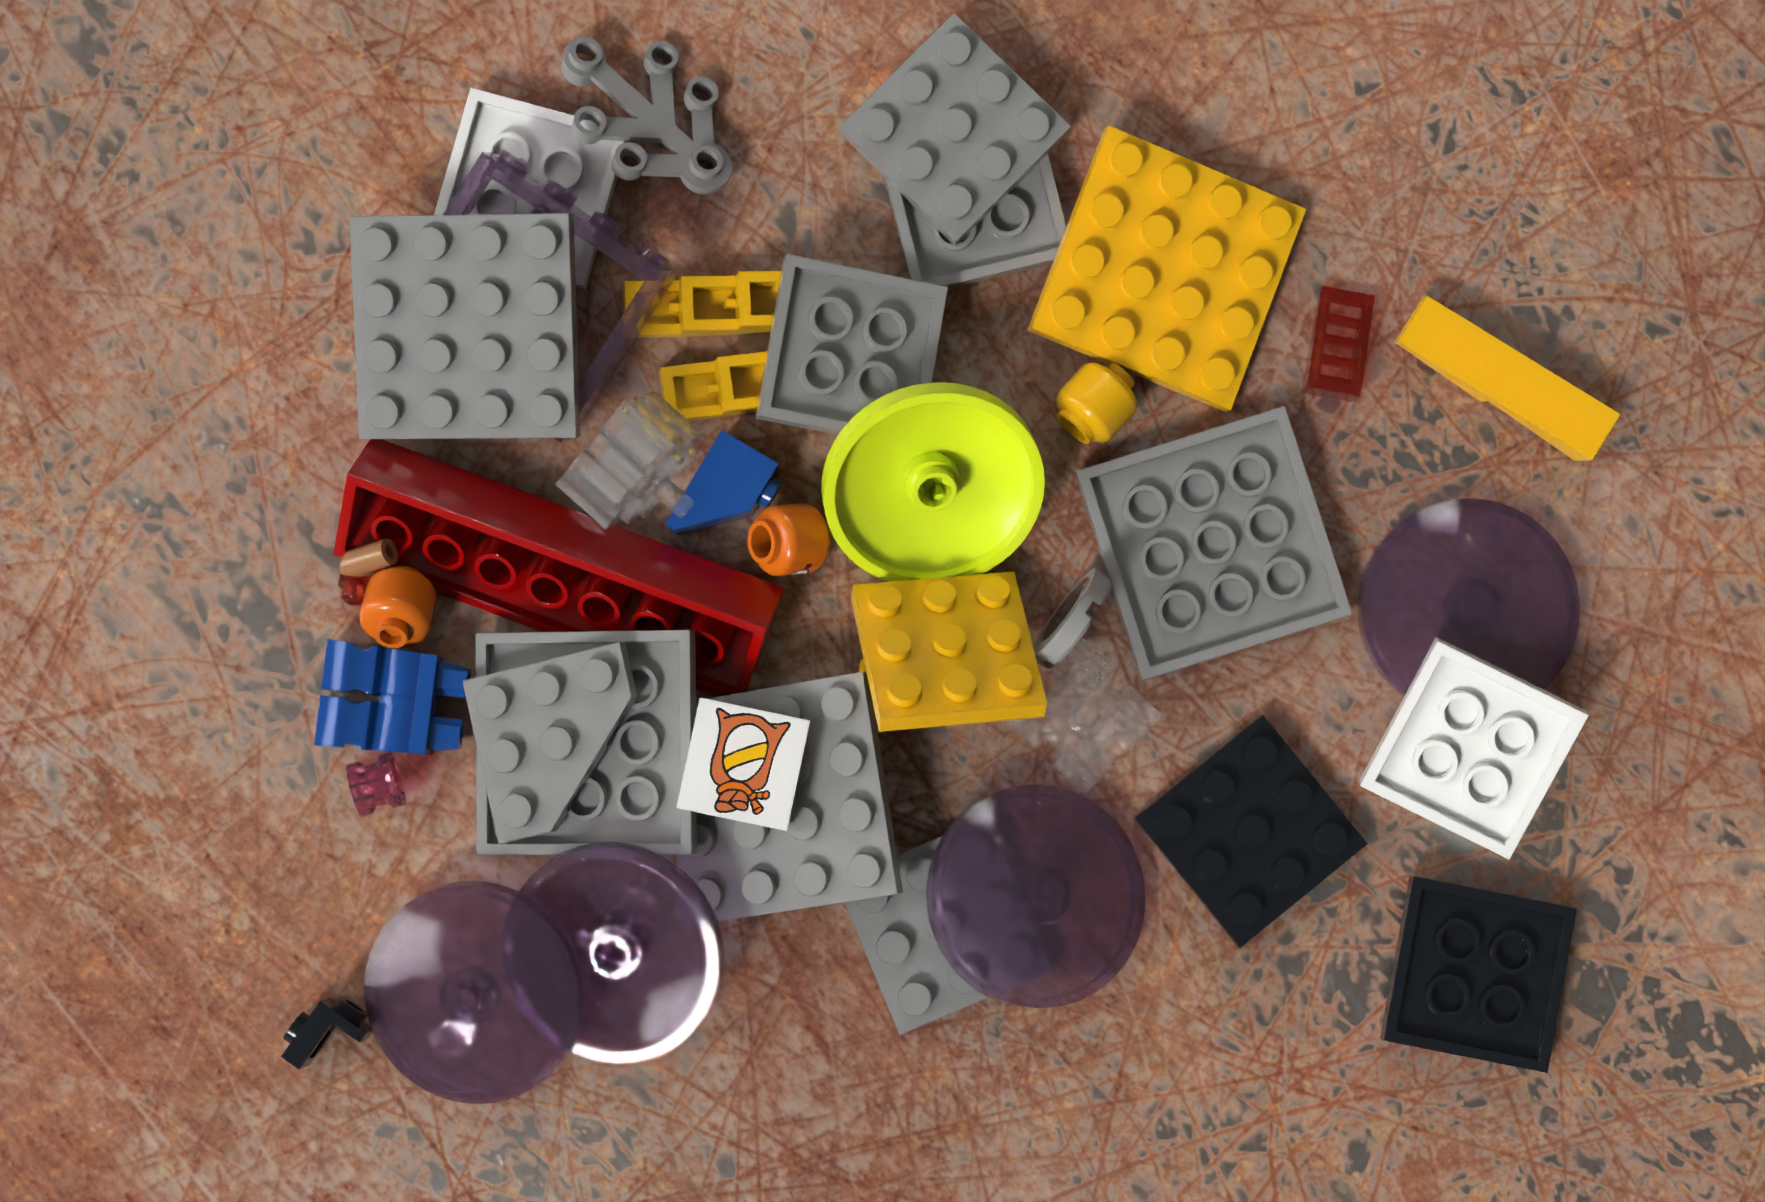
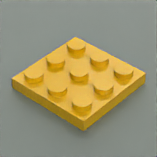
M1014 571L854 584L852 586L851 601L879 732L1045 717L1047 700Z

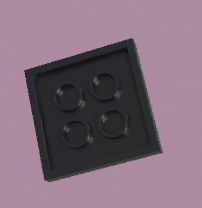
M1264 715L1259 716L1133 818L1238 948L1245 945L1368 844Z
M1409 876L1380 1039L1548 1073L1577 908Z

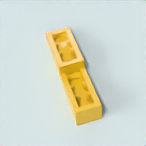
M1429 296L1422 297L1394 341L1480 402L1489 401L1574 461L1593 460L1621 415Z

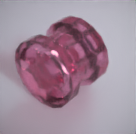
M391 752L379 755L376 762L364 765L361 762L347 764L346 772L350 792L361 817L374 814L377 807L386 804L393 808L406 805L402 777Z

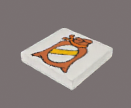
M700 697L676 808L787 831L810 720Z

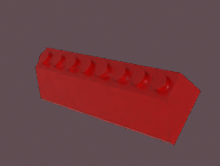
M370 439L347 473L333 555L342 558L346 552L382 539H390L396 546L398 561L392 566L376 571L395 566H409L421 572L432 583L436 593L541 632L695 630L696 689L716 697L749 691L784 591V587L383 439Z

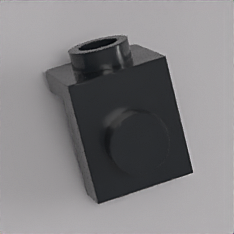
M340 997L337 1002L328 998L320 1001L310 1016L303 1011L294 1020L283 1037L290 1044L281 1057L300 1070L311 1064L336 1027L358 1042L368 1039L374 1029L364 1022L368 1014L358 1005L344 997Z

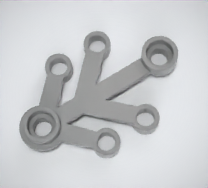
M581 37L570 41L564 49L560 64L561 72L565 79L573 85L580 87L596 84L632 117H606L597 107H581L576 111L571 126L572 134L579 142L584 144H594L600 140L660 142L673 153L646 154L639 144L633 142L622 143L615 151L612 169L619 178L624 180H635L640 176L680 177L683 184L697 194H710L722 189L727 184L732 173V162L728 153L714 143L712 109L717 101L719 91L717 85L711 79L695 77L689 81L685 90L683 101L687 109L691 111L692 139H690L675 124L672 74L675 71L679 55L677 49L672 44L666 41H656L647 49L643 64L646 72L650 75V103L606 63V53L596 40L589 37ZM577 54H587L591 56L594 60L583 61L577 56ZM653 56H664L668 59L669 64H658L654 61ZM703 91L708 95L709 100H699L692 92ZM590 120L598 128L596 130H587L582 127L580 122ZM623 156L633 157L638 162V165L634 167L627 166L620 158ZM697 160L706 161L713 165L714 168L710 170L703 169L699 166Z

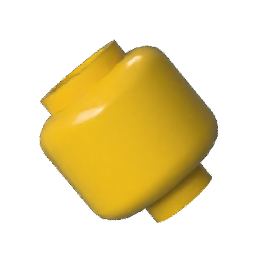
M1095 362L1086 363L1058 392L1056 404L1059 412L1056 418L1061 426L1081 443L1089 444L1091 441L1098 443L1108 442L1136 412L1137 400L1131 390L1135 382L1122 367L1115 363H1110L1107 367Z

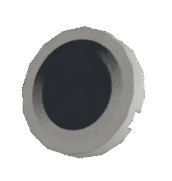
M1091 569L1078 581L1055 610L1033 646L1036 660L1045 669L1052 668L1057 662L1060 663L1091 625L1089 622L1093 618L1089 615L1093 608L1091 606L1092 602L1094 601L1099 606L1101 603H1105L1112 588L1111 579L1098 569Z

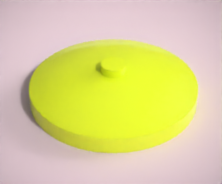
M935 382L898 389L878 398L860 410L840 431L829 450L822 474L821 492L828 526L841 550L850 560L869 574L891 582L983 574L1003 562L1021 545L1037 520L1044 497L1045 476L1041 455L1030 429L1019 414L998 397L972 386Z

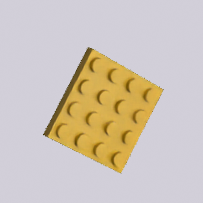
M1109 125L1103 130L1027 331L1107 364L1115 363L1131 374L1221 411H1230L1306 209Z

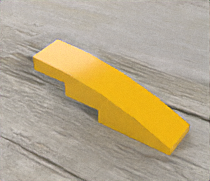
M738 271L736 276H681L679 280L624 281L622 284L624 338L769 333L772 328L781 271Z
M767 351L722 356L710 362L660 367L658 373L666 424L757 412Z

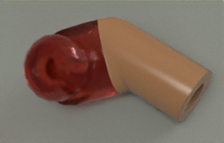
M387 538L352 549L343 555L339 567L338 586L342 589L341 599L347 605L361 606L366 586L375 574V571L396 564L398 552L393 541Z

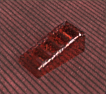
M1321 285L1301 393L1354 403L1360 398L1375 295ZM1330 303L1360 308L1358 318L1329 313ZM1327 324L1356 329L1355 338L1327 334ZM1324 345L1351 349V359L1323 354ZM1321 366L1349 370L1348 378L1320 374Z

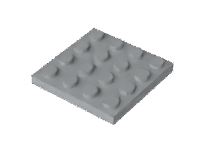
M574 213L349 217L359 439L577 438L581 436Z
M1285 406L1075 472L1107 576L1111 579V589L1141 681L1353 615Z
M695 630L475 633L476 677L617 642H625L638 696L628 714L620 720L607 742L609 744L587 782L581 785L567 809L568 814L559 829L554 832L498 844L476 746L477 855L697 854V812L676 808L696 717Z
M866 672L707 698L810 720L787 831L697 813V854L676 855L686 926L903 893L874 706ZM696 700V713H697V708H698L699 700Z

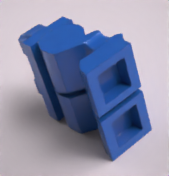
M327 639L321 689L343 693H352V690L355 689L364 691L367 695L378 696L377 702L364 701L358 703L352 702L347 698L320 695L314 745L345 748L346 744L356 745L361 750L432 755V750L461 749L464 720L436 717L439 695L466 698L462 681L470 679L471 670L452 663L443 662L444 658L439 655L374 645L369 648H359L354 643Z

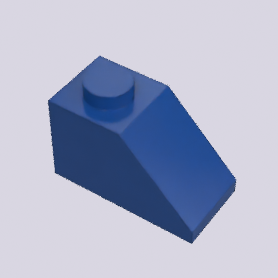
M721 430L667 520L666 527L676 535H682L752 517L758 506L763 508L770 506L783 484L782 480L776 478L780 471L779 463Z

